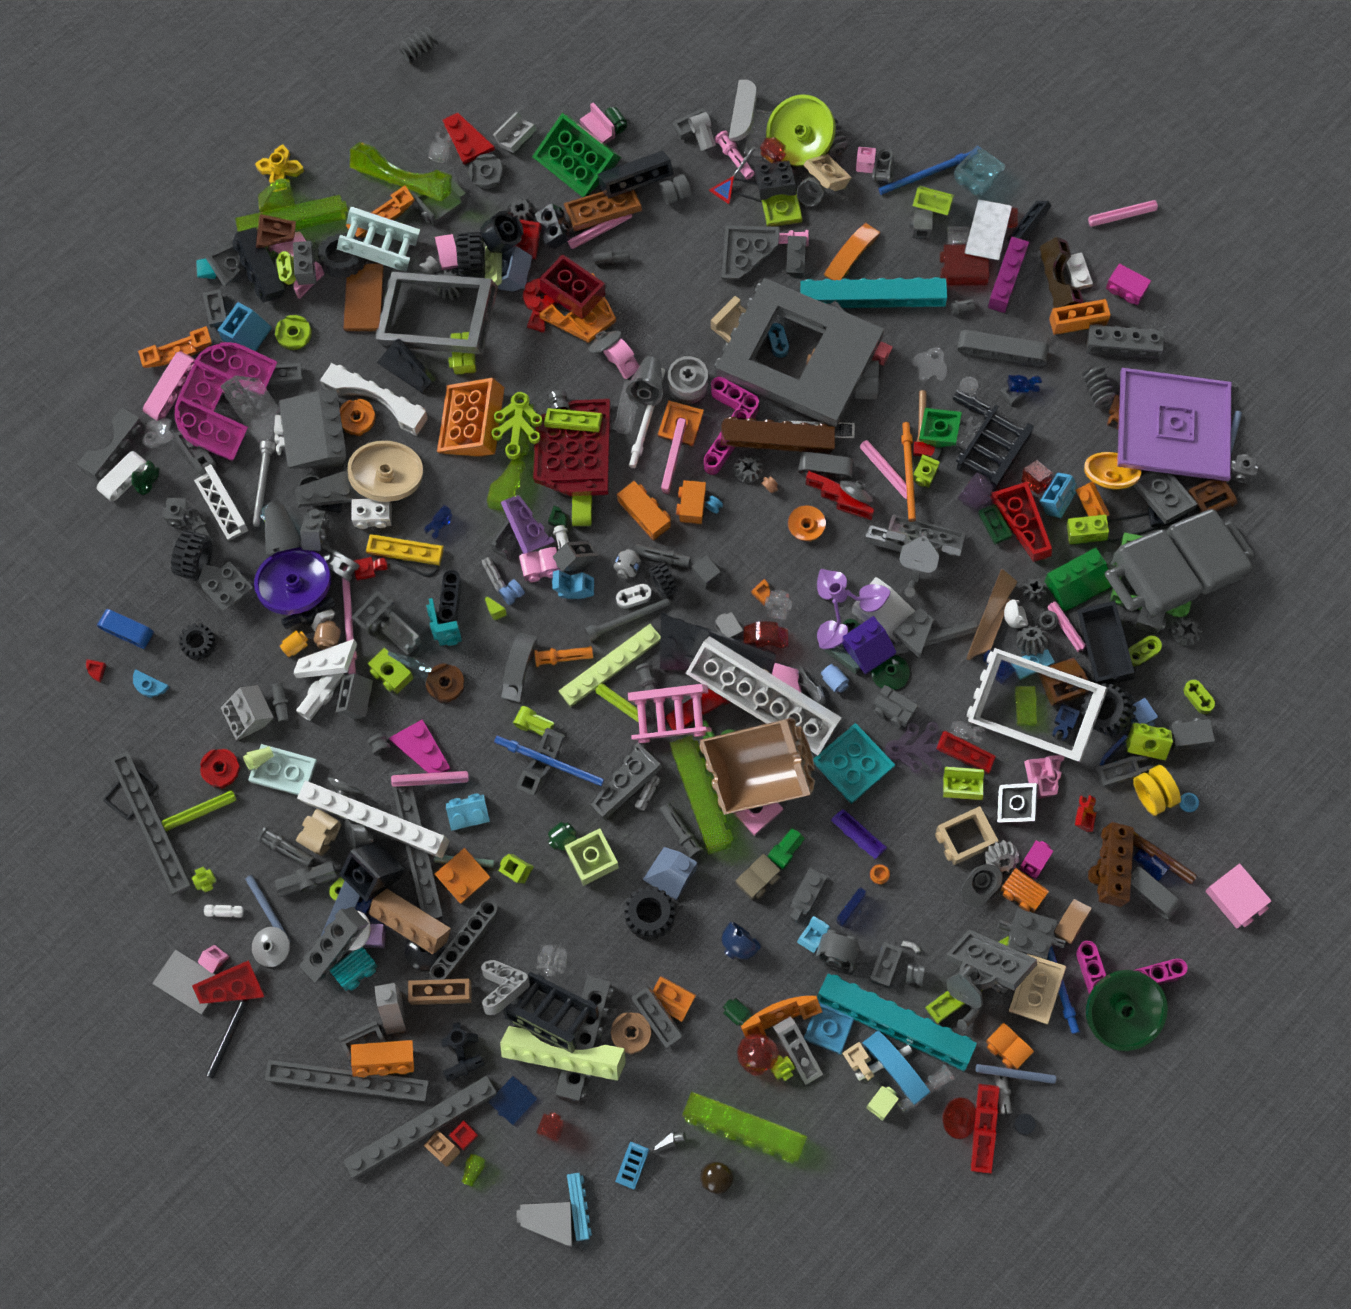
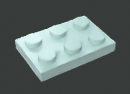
M261 744L260 749L266 748L268 746ZM270 747L274 757L267 760L256 770L252 769L248 779L249 782L299 795L305 780L311 781L317 760Z

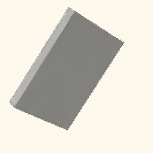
M175 950L152 984L201 1015H204L211 1003L199 1004L192 985L215 974Z

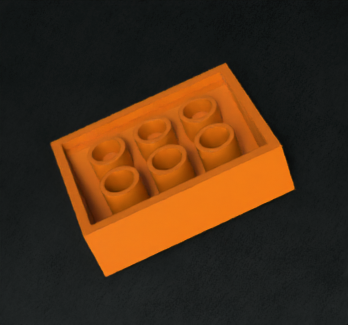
M493 378L447 385L437 452L468 456L495 454L497 440L492 438L491 432L494 428L499 427V423L495 422L494 414L502 409L505 387Z

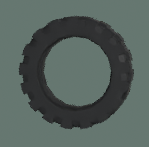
M339 233L333 237H328L326 241L324 240L321 243V246L318 248V258L323 271L328 273L329 276H336L337 278L345 276L346 278L364 268L363 265L367 263V259L355 255L353 259L343 263L329 260L328 258L332 252L338 250ZM356 235L354 236L355 240L362 242L361 238H356Z

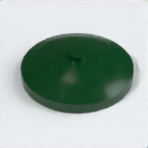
M1136 970L1116 971L1102 978L1090 992L1086 1004L1087 1023L1094 1036L1107 1047L1120 1051L1139 1049L1152 1042L1163 1029L1168 1011L1167 1000L1162 988L1147 974Z

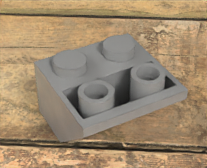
M258 685L240 687L221 707L236 740H240L264 728L274 718Z

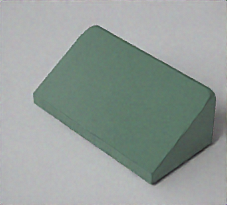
M842 644L832 649H825L826 653L854 674L860 669Z

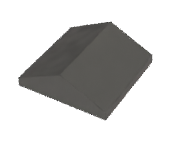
M1038 784L999 785L997 823L1025 825L1036 822Z

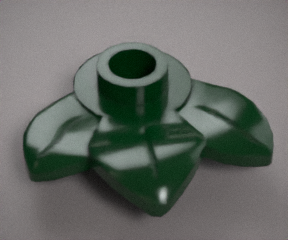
M148 460L142 473L139 471L132 472V485L139 494L146 495L151 491L152 484L158 478L159 467H155Z

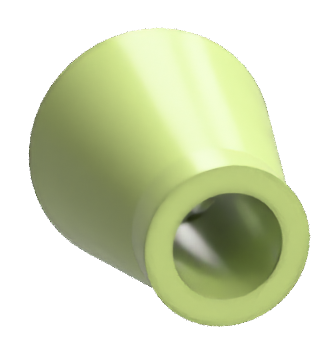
M268 746L247 752L243 759L249 770H256L267 760L274 757Z

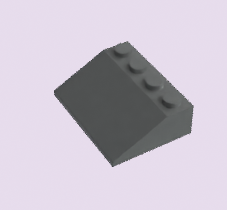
M337 390L316 391L279 400L288 469L343 467L346 460V450Z

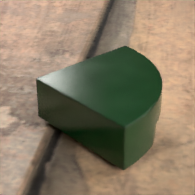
M554 505L548 524L553 526L564 525L567 528L565 514L559 507Z

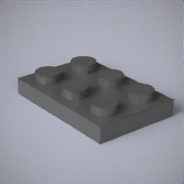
M1150 471L1142 475L1139 481L1133 485L1165 524L1197 508L1196 501L1173 474Z

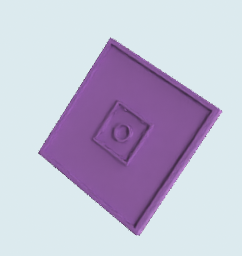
M1122 368L1120 371L1117 467L1229 481L1231 478L1232 382Z

